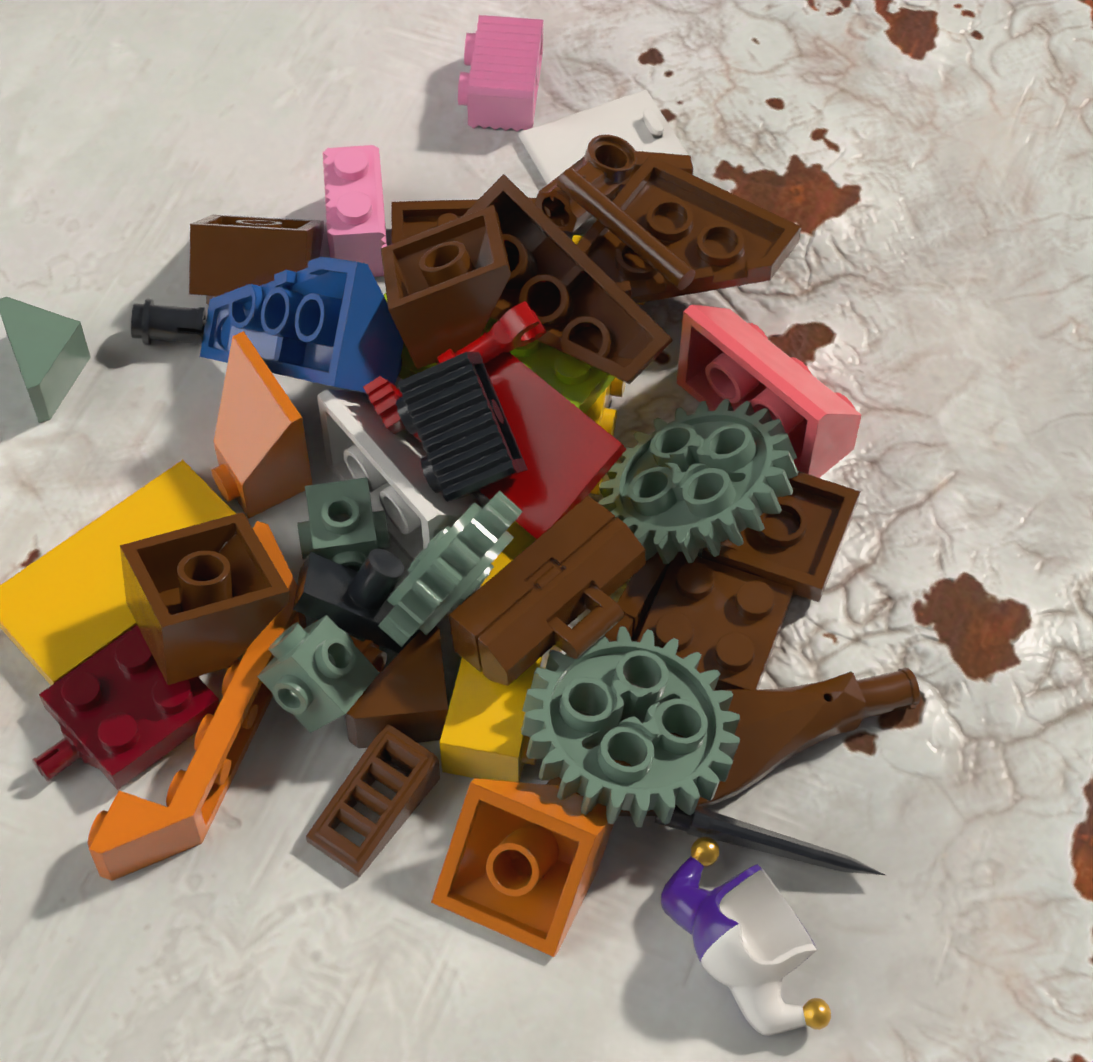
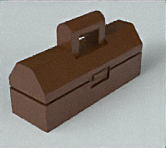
M588 495L449 614L454 651L479 672H483V675L490 681L509 686L554 645L571 658L578 659L624 618L622 608L609 596L646 564L645 548L626 523L618 517L615 519L614 514ZM586 609H589L591 612L572 629L568 626Z

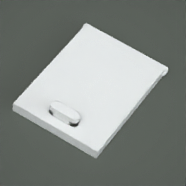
M647 90L523 130L519 133L520 140L547 185L584 157L589 142L592 138L599 135L609 134L618 136L633 146L635 151L688 155Z

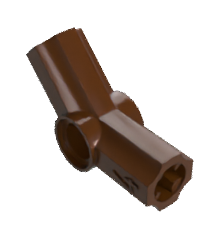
M609 134L592 138L584 157L570 167L611 201L614 200L650 155L690 174H693L694 170L690 155L635 151L634 147L626 140ZM558 176L538 192L535 205L562 231L574 232L590 219L592 215L557 186Z

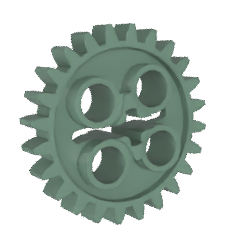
M724 399L715 411H710L706 401H702L698 405L695 414L687 416L685 410L680 407L676 409L675 421L667 424L660 418L654 419L656 431L650 435L636 431L633 435L638 445L635 448L625 447L627 450L620 457L622 463L614 464L607 472L610 480L600 484L599 489L604 498L598 503L614 514L615 519L618 517L626 523L645 548L646 561L658 552L663 563L669 564L678 552H683L688 563H693L699 549L707 547L709 552L716 557L720 553L721 542L727 539L738 546L742 545L743 537L741 531L747 527L756 531L765 529L760 516L763 513L779 514L782 509L776 497H784L793 493L788 479L798 475L793 461L797 456L780 419L772 420L768 409L763 408L755 413L751 403L746 401L734 411L729 399Z
M620 627L616 641L609 642L604 635L578 659H573L567 654L564 655L561 652L552 650L548 656L546 669L536 668L531 689H527L523 706L525 715L521 728V734L530 737L526 755L529 759H543L538 776L541 781L557 777L562 779L557 795L560 800L566 799L576 792L584 796L581 804V813L584 815L592 811L597 804L606 806L608 823L614 824L620 811L627 810L630 811L636 827H642L646 813L649 810H654L657 817L664 824L670 823L675 804L682 811L691 815L695 812L700 797L711 801L714 798L719 782L726 781L740 742V738L734 735L740 716L728 711L733 698L732 691H714L720 676L719 671L711 670L699 673L697 671L701 658L699 652L690 654L682 659L676 655L678 649L677 639H671L663 648L654 646L653 631L648 629L643 634L640 642H632L626 627ZM576 711L586 712L592 716H585ZM670 733H677L684 738L676 737ZM614 760L624 761L632 767L620 765Z

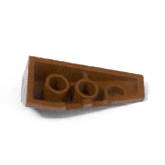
M503 174L463 215L466 216L491 205H494L498 214L511 276L490 318L499 321L511 308L526 301L546 330V333L537 339L538 341L630 385L673 339Z

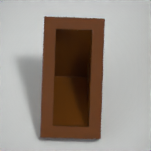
M435 625L427 635L420 631L372 681L345 714L349 742L358 749L368 748L387 724L393 726L417 743L441 739L448 706L439 627Z

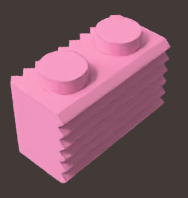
M479 15L476 33L466 34L464 64L471 66L470 73L460 72L458 105L467 106L468 125L473 129L477 126L483 129L490 126L494 130L501 127L505 131L512 128L517 132L521 129L533 128L543 57L544 20Z
M374 145L327 148L322 154L330 258L368 264L374 277L384 276L381 248L387 246L379 148Z

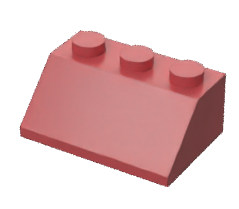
M692 304L683 311L677 384L697 401H706L710 411H715L724 399H729L734 411L746 401L751 403L755 413L763 408L768 409L772 420L780 419L785 432L789 436L797 456L793 460L797 471L818 478L854 450L861 414L856 411L847 397L830 390L811 374L802 361L789 357L770 342L757 325L747 323L731 309Z

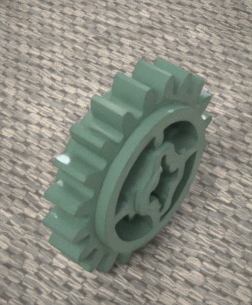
M500 491L483 509L476 503H473L451 528L447 525L428 543V547L422 550L413 560L407 570L410 574L387 599L394 608L379 624V627L401 647L418 628L427 635L449 610L454 611L490 575V571L494 568L491 563L514 538L506 530L523 511Z

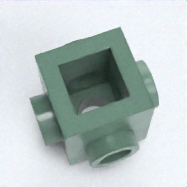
M367 477L305 486L309 521L297 522L302 560L306 559L309 553L312 552L350 569L359 571L372 550L390 547L385 510L372 512Z
M326 615L305 629L299 623H295L286 629L268 648L274 655V658L257 677L273 693L276 702L283 709L292 713L311 733L345 715L380 672L354 645L351 637L345 631L338 628Z

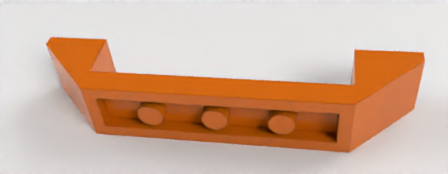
M256 521L253 530L287 586L290 601L250 644L241 661L236 660L231 667H228L222 684L223 698L215 714L208 713L202 719L194 742L196 752L187 770L180 769L173 777L167 792L166 806L119 790L109 810H102L96 816L88 835V847L100 877L113 881L203 843L273 697V693L257 677L274 658V655L268 648L293 624L299 623L303 629L307 627L305 614L293 610L297 584L269 525Z

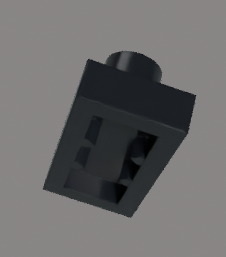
M384 549L372 550L359 571L350 569L315 553H309L300 568L293 610L317 620L327 615L343 631L365 640H371L373 643L400 653L421 631L418 628L401 647L379 627V624L394 608L387 599L396 590L395 585L404 572L402 562L393 553Z

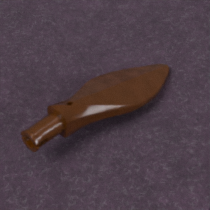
M901 668L895 672L856 680L854 673L850 671L825 681L794 687L725 690L732 691L733 693L728 711L740 716L734 734L740 738V742L726 781L719 782L714 798L711 801L700 797L697 805L706 807L736 796L803 750L832 736L857 729L864 718L903 709H915L916 705L920 702V690L914 673L909 668ZM670 733L676 737L684 738L677 733ZM614 760L620 765L632 767L624 761ZM560 777L551 779L546 785H557L560 787L562 779ZM621 810L619 816L631 817V813L627 810ZM649 810L646 816H656L654 810Z

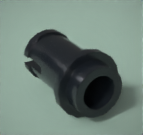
M147 298L144 304L134 303L131 337L142 339L143 345H150L152 340L202 345L206 324L203 323V320L206 319L205 307L187 308L154 305L153 299Z

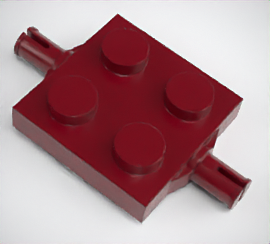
M137 625L39 694L45 709L59 723L64 738L37 758H33L32 762L39 773L44 776L45 780L50 782L57 774L78 759H81L84 763L99 769L118 790L195 734L205 715L208 713L215 714L220 700L205 685L200 676L167 685Z

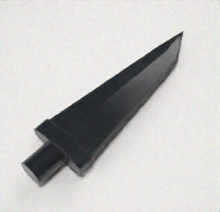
M675 804L673 815L668 824H664L657 815L655 817V823L682 830L686 834L696 837H710L714 840L841 872L885 875L850 856L713 812L711 809L699 805L696 806L693 814L688 815Z

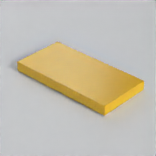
M182 459L0 585V628L46 681L53 685L137 626L126 603L120 545L236 513Z

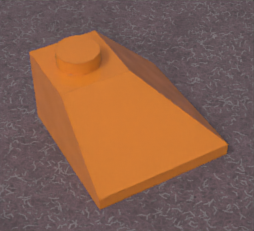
M243 331L232 337L213 440L219 466L211 471L224 499L227 502L236 499L247 517L251 518L304 492L305 486L313 485L302 416Z
M474 778L470 782L431 903L555 957L596 876L614 824L607 822L606 806L597 804L592 811L584 815L581 813L583 796L574 793L570 797L560 800L557 797L559 786Z

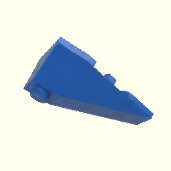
M321 256L308 261V268L298 272L284 270L274 274L275 280L264 285L248 284L210 299L199 357L228 363L232 337L244 331L270 371L274 374L365 393L366 391L363 386L379 376L388 380L394 386L396 385V380L402 366L401 354L404 341L388 310V303L368 264Z

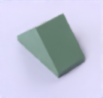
M10 297L0 298V315L38 422L42 423L51 420L91 358L81 322Z

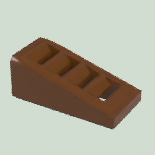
M387 724L368 746L306 835L307 842L360 878L440 780L439 759L434 753ZM393 763L394 765L408 773L409 776L406 777L405 775L391 767L389 764ZM377 780L397 794L390 800L372 788V784ZM358 801L381 816L376 824L353 809ZM341 822L365 837L360 847L335 831Z

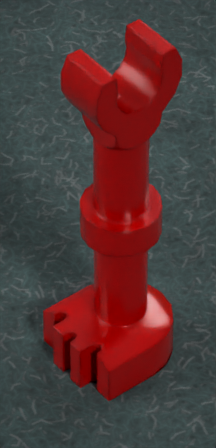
M524 301L507 311L492 326L491 330L456 353L452 349H448L437 356L438 364L465 352H479L485 364L503 352H509L534 342L543 336L546 330L536 313ZM381 376L363 386L370 402L375 407V411L382 418L385 427L395 435L406 429L396 406V400L403 397L400 390Z

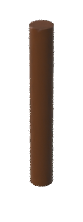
M568 168L559 176L557 186L675 287L683 290L690 285L695 277V271L573 168Z

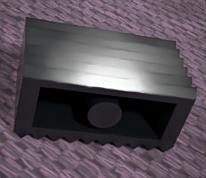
M465 352L397 382L398 389L403 396L396 400L399 416L409 433H418L423 449L427 453V456L421 458V467L426 481L435 493L442 491L443 497L447 502L463 498L528 470L479 352Z

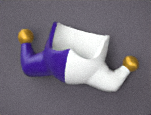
M710 837L698 838L691 847V856L679 867L664 886L661 893L663 911L675 923L692 935L693 945L699 961L711 976L730 988L739 1008L754 1030L762 1035L771 1036L806 1025L815 1030L825 1028L830 1022L831 1010L824 1000L812 998L804 1006L785 1004L780 996L783 977L800 966L818 950L791 906L758 864L737 874L712 891L699 888L704 868L717 861L720 849L714 839Z

